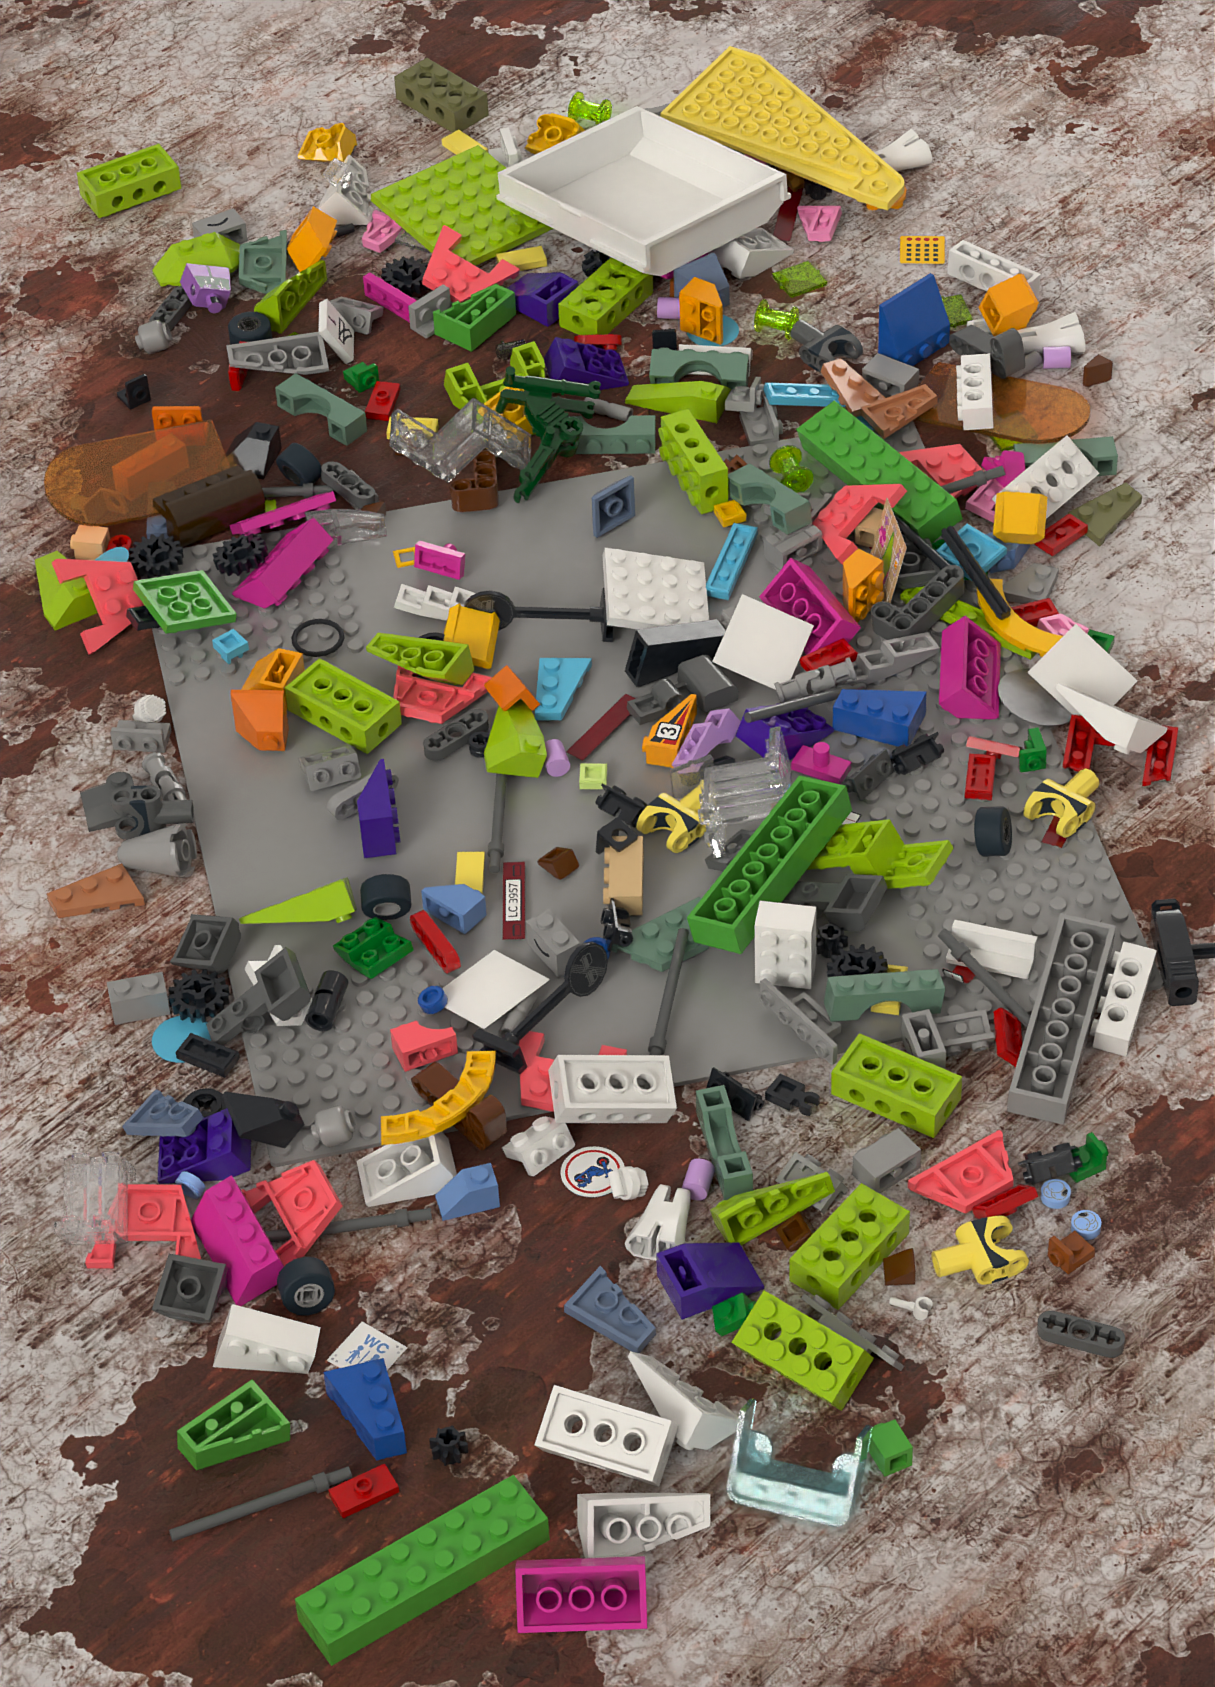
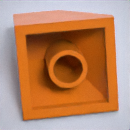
M231 690L236 732L258 750L285 751L289 725L284 691Z

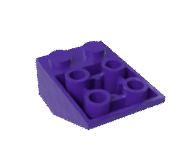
M562 272L527 273L507 287V289L515 292L517 311L549 327L559 319L558 304L579 286V282Z
M555 337L544 357V363L550 379H565L566 381L585 384L598 381L601 383L599 390L628 386L629 384L620 354L611 349L605 350L591 344L585 345L574 342L571 339Z
M761 705L754 708H746L744 714L750 711L762 709L769 706ZM807 707L747 723L743 715L735 736L769 763L773 764L790 761L796 756L803 745L813 746L833 733L834 728L826 723L825 718L814 714Z
M384 759L379 760L357 800L364 858L397 854L395 843H401L399 826H393V824H399L397 807L391 808V805L396 804L394 788L388 789V786L393 785L391 769H385Z
M227 1108L203 1118L196 1126L195 1131L187 1137H159V1184L175 1183L181 1172H189L198 1177L202 1182L223 1181L231 1175L235 1177L251 1170V1140L239 1137Z
M683 1243L656 1253L657 1276L681 1320L712 1309V1306L742 1292L747 1296L765 1289L764 1284L740 1243Z

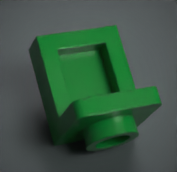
M742 1292L712 1306L715 1331L722 1337L740 1329L756 1301H752Z

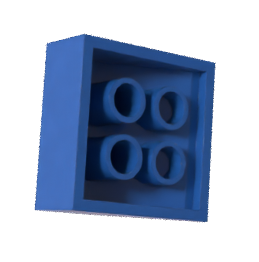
M933 274L926 275L879 305V354L914 366L949 343L950 322Z

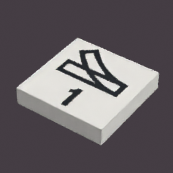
M325 299L319 303V334L341 360L347 364L354 360V330L330 301Z

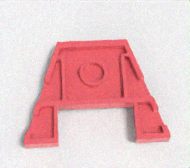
M444 225L423 276L422 284L431 290H435L444 284L450 288L451 302L459 301L462 303L471 299V295L494 284L501 286L509 278L515 279L519 276L520 269L504 259L490 273L476 267L451 252L461 242L462 235Z
M961 444L899 452L939 486L973 476V472L982 470ZM977 485L951 493V495L955 499L960 495L965 496L976 488Z
M902 484L844 486L835 494L832 501L819 512L818 517L812 524L821 530L822 539L835 558L843 565V562L858 549L852 541L846 539L878 502L885 505L886 498H888L890 506L893 508L907 490Z
M55 559L52 562L60 584L82 577L85 579L103 624L80 633L88 655L93 654L132 624L126 617L127 609L145 606L133 590L134 581L138 579L131 562Z
M398 666L393 698L400 701L401 715L426 720L431 723L443 724L488 691L484 684L492 677L472 673L463 687H457L417 678L418 674Z
M529 1031L519 1041V1046L527 1064V1068L520 1074L521 1106L554 1112L548 1072L554 1059L539 1057L545 1042L544 1034ZM602 1045L598 1055H627V1049Z
M315 1160L283 1172L280 1178L270 1182L266 1180L256 1184V1188L246 1191L242 1189L254 1213L258 1212L270 1201L276 1207L292 1237L276 1250L284 1266L294 1259L305 1256L343 1206L320 1164Z
M122 1184L107 1214L108 1219L102 1231H99L95 1239L94 1248L86 1257L85 1264L87 1268L114 1269L117 1241H177L175 1255L201 1259L182 1186Z

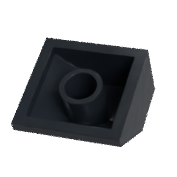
M255 422L238 434L218 465V471H224L239 465L245 472L252 470L258 479L264 480L282 449L279 426Z
M224 1092L222 1094L237 1133L241 1138L286 1148L305 1125L299 1113V1108L290 1101L232 1092Z

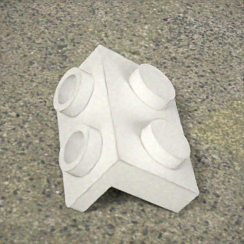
M509 127L500 129L501 148L489 149L488 153L508 168L522 161L520 149H517L516 137L511 136Z
M547 1116L540 1117L533 1122V1126L514 1135L510 1140L511 1142L502 1147L507 1158L523 1162L528 1175L535 1176L575 1146L566 1123H555L554 1118Z

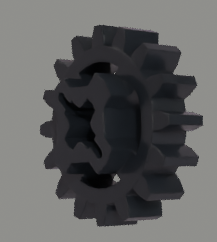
M402 256L400 261L393 259V264L386 263V268H382L381 279L398 288L403 293L408 294V296H412L413 292L420 294V289H428V287L422 284L428 262L423 263L421 258L416 261L414 256H411L410 259Z
M151 534L150 539L141 537V543L134 542V548H129V562H131L134 571H138L139 577L147 574L148 579L153 576L162 577V574L168 576L171 575V570L178 571V565H183V548L180 546L179 541L174 542L173 536L166 539L164 534H161L159 537Z
M242 534L238 539L231 537L232 541L222 542L223 547H217V552L213 553V561L220 574L226 573L227 576H231L234 573L239 576L243 571L250 573V569L259 568L258 563H264V557L268 556V548L265 540H262L260 535L254 537V534L249 536Z
M861 944L859 949H855L853 945H850L849 951L841 948L839 949L840 956L832 955V962L827 963V978L888 973L889 970L887 959H884L883 952L876 953L874 946L867 950L865 949V944Z
M193 969L192 975L189 976L182 973V980L174 979V987H169L168 989L169 1005L172 1007L174 1015L180 1014V1020L182 1021L190 1017L191 1023H194L197 1018H201V1021L204 1023L206 1022V1017L214 1018L217 1011L221 1012L225 1009L224 1005H229L230 1003L229 986L226 985L224 977L218 978L216 971L210 975L207 973V969H203L202 973L199 974Z

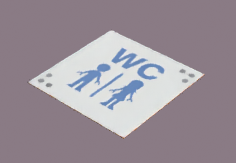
M361 1322L327 1361L338 1368H343L384 1358L388 1370L408 1347L368 1324Z

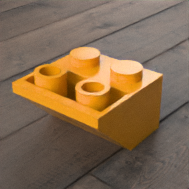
M314 206L292 234L287 247V251L299 272L320 261L322 256L326 257L332 248V245L329 243L333 241L337 233L334 230L337 220Z
M1019 273L990 287L978 308L992 335L997 336L1011 328L1016 330L1026 328L1031 316L1036 312L1039 302L1024 274Z
M694 277L679 292L680 330L721 345L723 343V305L716 286L713 283Z
M857 549L843 562V605L857 623L867 616L874 604L883 600V580L885 576L883 573L884 561L860 549Z
M281 648L274 650L256 662L241 690L284 691L286 702L285 687L305 671L303 653Z

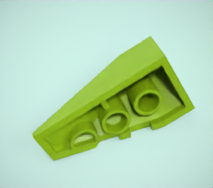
M320 260L284 281L267 293L256 304L254 312H259L269 318L271 331L282 334L327 281L325 261Z
M704 381L633 385L625 399V404L671 414L689 409L695 419L717 423L725 409V400L731 389L723 385Z
M378 632L366 646L367 652L438 682L463 685L474 671L468 644Z
M828 1172L735 1195L728 1200L719 1202L716 1207L710 1209L716 1227L727 1243H740V1245H743L789 1219L798 1211L801 1212L829 1196L835 1190Z

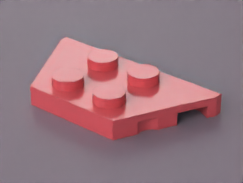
M998 1130L909 1179L908 1188L915 1193L965 1214L971 1211L973 1206L1013 1187L1014 1179L1009 1167L1007 1150L1005 1151L1003 1143V1133L1001 1130Z

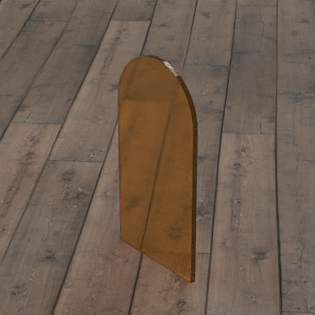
M937 362L918 386L926 384L937 395L938 404L914 419L916 421L1021 443L1047 444L1061 441L1067 435L1070 438L1084 429L1090 419V406L1081 394L1071 389L1010 376L1001 379L991 373L993 428L964 430L963 421H958L956 365Z
M210 419L68 448L59 453L48 465L44 477V491L50 505L64 518L85 526H108L161 515L153 507V498L230 468V464L213 421Z

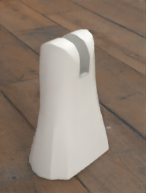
M913 129L908 130L886 147L874 152L895 171L929 166L933 159L929 145L923 139H919L918 134Z
M1076 312L1043 325L1017 330L1023 341L1024 355H1028L1033 351H1037L1040 354L1043 352V347L1070 346L1071 354H1084L1085 352L1084 333Z
M663 1184L658 1186L643 1215L625 1241L626 1249L633 1256L656 1261V1253L685 1243L691 1201L690 1190L677 1188L673 1202H669L671 1187Z

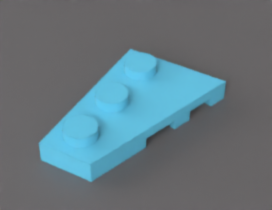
M592 658L539 659L536 699L540 705L535 709L536 720L562 721L573 701L575 691L581 687L584 675L592 667Z

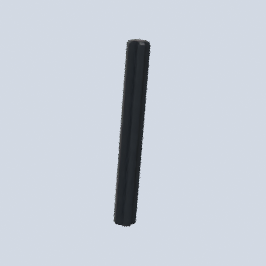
M953 526L943 528L941 537L995 615L1000 620L1008 618L1011 615L1010 607Z

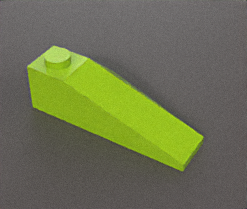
M55 551L35 559L44 616L53 629L58 630L98 612L83 577L62 584L59 583L52 562L55 559L67 558L59 551Z
M518 700L507 711H503L498 705L484 751L487 772L538 778L547 757L544 736L531 709L523 700Z
M346 877L313 889L309 893L292 897L282 903H277L239 918L240 924L316 922L335 919L337 923L351 919V913L355 912L357 908L349 879Z

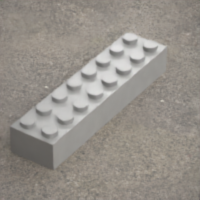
M1060 913L1009 1089L1007 1112L1064 1125L1113 949L1115 925Z

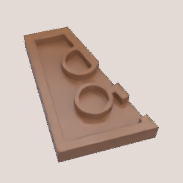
M841 358L823 364L821 369L822 375L830 388L837 391L840 404L845 405L848 412L853 416H861L860 407L885 399L877 389Z
M924 384L860 407L861 416L885 439L938 404L937 395Z
M122 863L46 893L48 902L58 918L90 914L94 909L104 907L116 910L120 909V905L135 903V907L145 905L144 897Z

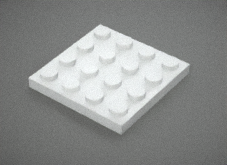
M604 548L602 556L607 625L645 629L709 620L704 562Z

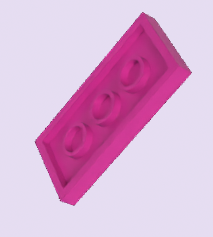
M333 491L320 493L229 526L232 535L244 534L249 536L250 534H257L261 532L260 527L262 526L264 529L283 525V519L285 518L287 521L297 520L306 517V511L314 513L331 508L329 503L336 501Z

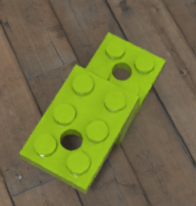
M890 819L842 824L807 870L850 866L853 873L857 875L883 876L887 889L928 886L935 880L936 875L946 863L954 848L949 840L904 844Z

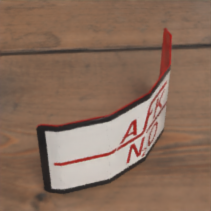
M956 965L953 971L942 969L944 976L963 983H969L975 977L973 972L965 966Z

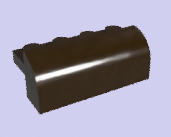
M239 465L153 498V507L166 519L167 536H173L174 542L179 541L181 547L227 530L231 524L266 512L264 492L257 476L252 470L245 472Z

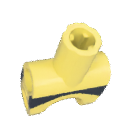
M1089 769L1080 770L1065 786L1051 779H1046L1028 798L1023 815L1030 820L1038 819L1045 815L1059 817L1060 821L1058 822L1056 833L1067 838L1081 829L1092 817L1095 803L1087 799V797L1099 787V779Z
M705 784L698 785L680 801L667 793H662L642 811L637 821V830L643 834L652 833L660 829L672 831L666 846L670 851L679 853L694 844L706 832L709 820L701 814L716 802V795Z
M1005 1216L986 1217L964 1223L955 1232L959 1242L958 1245L931 1253L933 1267L938 1277L971 1269L977 1282L982 1285L1002 1281L1019 1274L1027 1267L1029 1259L1023 1250H1006L995 1245L1012 1232V1224Z

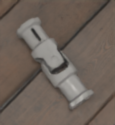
M849 657L842 663L833 666L825 665L796 675L795 679L783 683L776 682L774 685L780 703H784L799 696L807 697L822 690L836 687L837 683L849 679L856 680L857 677Z
M156 752L148 754L142 762V768L151 775L150 780L153 786L160 789L162 801L187 800L185 790L179 785L174 772L165 765L164 756Z

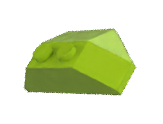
M216 232L172 244L152 269L153 275L160 286H181L180 280L186 263L229 268V274L233 273L239 268L240 244Z

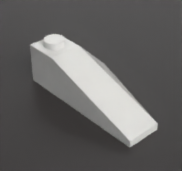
M350 154L346 157L327 189L318 209L336 219V224L347 225L353 223V225H368L372 219L373 208L368 204L371 200V195L366 192V188L369 186L367 172Z
M1058 683L1055 687L1105 740L1115 744V750L1129 755L1130 750L1142 753L1167 731L1165 726L1126 712L1122 708L1102 702L1100 699Z
M630 1351L628 1358L660 1417L671 1420L678 1426L675 1437L678 1438L676 1442L681 1447L687 1450H693L694 1448L708 1450L743 1427L745 1422L719 1401H715L713 1404L711 1401L701 1397L704 1391L696 1386L680 1381V1375L652 1356Z
M577 1494L578 1530L584 1557H630L642 1551L652 1550L656 1548L655 1546L672 1539L677 1540L710 1526V1494Z

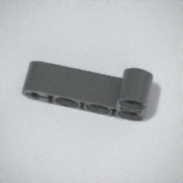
M969 325L951 334L949 337L952 349L959 355L990 354L991 373L1001 379H1005L1025 368L1023 341L1019 332L1014 328L994 337L974 325Z
M957 565L944 567L902 609L886 601L874 604L871 608L873 631L886 640L925 633L965 593L963 569Z

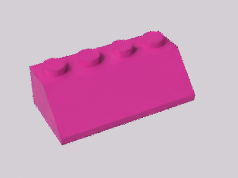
M313 517L288 532L268 553V556L264 558L265 562L259 563V568H254L231 594L235 598L264 609L272 604L278 606L288 597L286 592L293 590L301 583V575L308 574L316 566L313 562L316 559L320 560L329 552L327 547L333 541L332 537Z
M792 558L787 561L759 596L764 604L814 625L803 650L806 654L842 638L849 643L861 629L860 625L810 566Z
M963 616L942 631L939 705L956 718L996 719L999 717L998 685L1000 682L1001 643L966 616Z
M231 1175L205 1191L191 1218V1223L212 1262L227 1265V1289L235 1304L242 1306L276 1286L279 1272L284 1265L245 1195Z
M645 1556L517 1560L515 1575L518 1633L647 1629Z

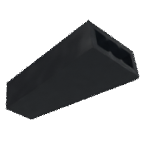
M717 619L637 629L625 667V673L636 687H641L678 673V666L684 661L701 655H708L714 659L726 630Z

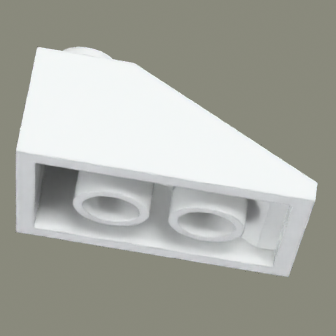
M755 228L710 251L708 255L714 252L721 267L731 270L733 276L744 279L745 277L756 276L792 255L794 249L763 228Z
M442 1132L411 1142L385 1145L356 1161L365 1204L368 1207L434 1195L457 1175L449 1139Z

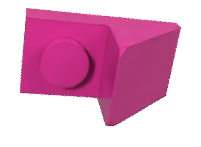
M1005 450L1001 456H995V458L984 457L981 466L987 471L1003 465L1006 475L995 479L1005 488L1025 471L1024 454L1022 452Z

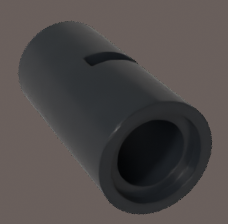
M334 970L323 972L305 1017L306 1023L311 1028L318 1031H328L332 1028L349 984L348 979L342 973Z

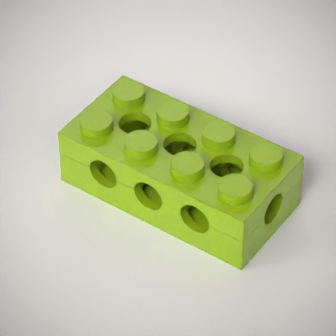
M160 144L77 172L80 195L98 218L107 217L118 211L129 209L132 206L182 189L179 166Z
M611 257L558 304L559 326L578 335L608 334L653 294V275L642 273Z
M686 409L662 416L661 427L658 429L662 441L659 453L661 459L668 463L671 474L677 477L681 490L687 492L691 505L696 506L700 514L714 511V505L728 502V468L690 410Z
M320 658L285 687L288 711L366 754L370 753L402 724L400 701Z
M860 1033L831 1071L832 1095L932 1138H935L961 1100L962 1076Z
M861 1183L789 1259V1281L814 1296L817 1294L831 1304L830 1306L839 1310L882 1264L883 1259L888 1257L909 1234L910 1211Z
M765 1290L731 1342L744 1353L841 1411L874 1359L863 1348ZM781 1331V1335L774 1340L775 1335ZM807 1346L804 1353L799 1355L800 1349ZM832 1361L831 1366L824 1370L825 1364Z

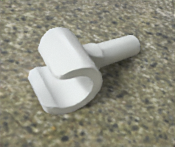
M891 1297L889 1304L913 1311V1316L917 1320L922 1321L927 1318L928 1310H931L933 1302L928 1297H919L915 1303Z

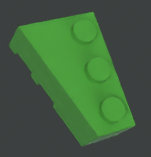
M494 284L472 294L471 299L460 303L456 301L452 303L451 308L441 312L440 309L434 311L435 335L472 352L516 315L515 292Z
M253 1379L177 1431L178 1449L196 1470L290 1441V1422Z

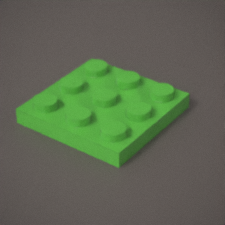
M203 570L134 581V592L166 634L223 625L236 621V612Z

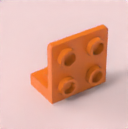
M152 407L156 443L172 435L186 447H206L209 426L208 421H203L201 407Z

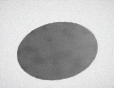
M1029 668L1011 671L1000 680L998 685L999 697L1006 708L1016 716L1028 722L1046 726H1056L1070 722L1072 714L1027 673L1030 670Z

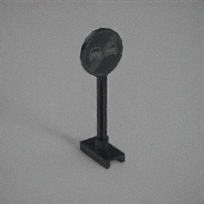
M605 588L602 589L600 607H590V609L515 607L508 596L496 591L478 592L470 596L464 604V607L491 614L495 612L500 620L498 631L506 628L513 621V618L589 620V622L601 623L603 642H613L614 626L607 625Z
M585 942L577 947L567 962L564 982L512 1032H507L500 1038L479 1028L472 1035L473 1040L482 1043L484 1046L479 1051H496V1064L521 1074L527 1068V1064L521 1048L518 1046L519 1041L569 993L584 997L590 995L599 987L606 974L608 964L607 953L603 946L595 942Z

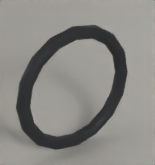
M327 619L306 621L294 630L291 637L293 647L299 653L311 657L327 656L334 653L342 646L345 639L344 630L340 625ZM315 624L329 625L339 632V640L332 648L318 652L307 651L301 648L297 643V636L304 628Z

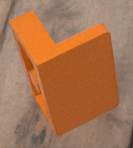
M508 665L484 684L486 690L503 711H507L520 698L532 711L540 705Z

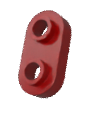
M622 335L574 336V342L585 345L591 344L597 348L603 347L605 350L617 351V347L622 346Z

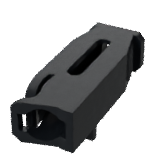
M1176 899L1155 900L1151 904L1150 932L1154 949L1157 950V962L1168 998V1004L1171 1006L1193 1005L1197 1002L1199 986L1195 960L1215 958V942L1191 944L1185 918L1180 911L1179 902ZM1171 906L1172 909L1160 910V907Z

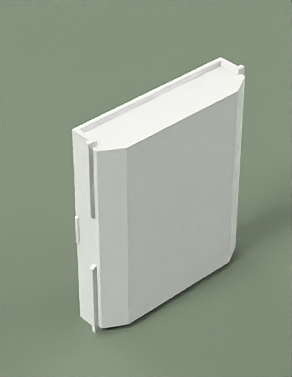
M638 106L498 172L500 194L496 195L497 200L505 203V205L642 273L663 276L767 223L782 205L783 201L791 198V193L787 192L786 174Z

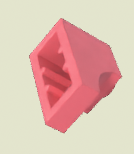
M416 1020L390 1029L392 1049L404 1072L458 1054L456 1033L452 1027L430 1029L419 1025Z

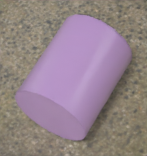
M658 297L657 318L680 319L679 298Z
M1070 346L1043 347V369L1070 368Z
M558 739L546 741L547 757L544 764L548 774L554 777L566 774L570 769V762L563 743Z
M705 1159L691 1160L682 1188L690 1190L692 1200H703L707 1197L715 1173L714 1165Z

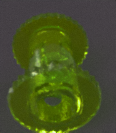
M579 91L572 96L568 106L569 118L577 121L580 117L594 121L596 125L611 118L612 104L610 100L605 99L601 104L584 100V94Z
M762 300L756 309L754 317L755 331L759 333L763 327L785 331V338L788 340L792 339L791 329L799 321L798 307L794 306L790 312H784L768 308V301Z
M793 445L782 446L775 450L770 457L769 465L771 470L778 474L781 473L783 477L780 483L791 488L794 492L806 491L812 485L814 476L809 468L800 466L802 452Z

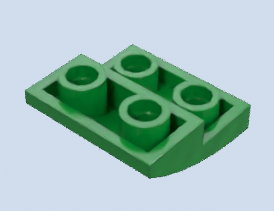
M377 917L365 921L361 927L352 933L346 934L339 942L333 945L334 951L344 961L370 979L414 950L410 940L395 934L391 924Z

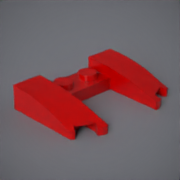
M1071 715L1063 768L1069 767L1077 772L1084 769L1090 770L1095 744L1113 747L1115 744L1105 740L1083 716ZM1165 726L1167 727L1166 733L1146 749L1147 756L1142 786H1149L1151 782L1163 779L1171 781L1178 727Z

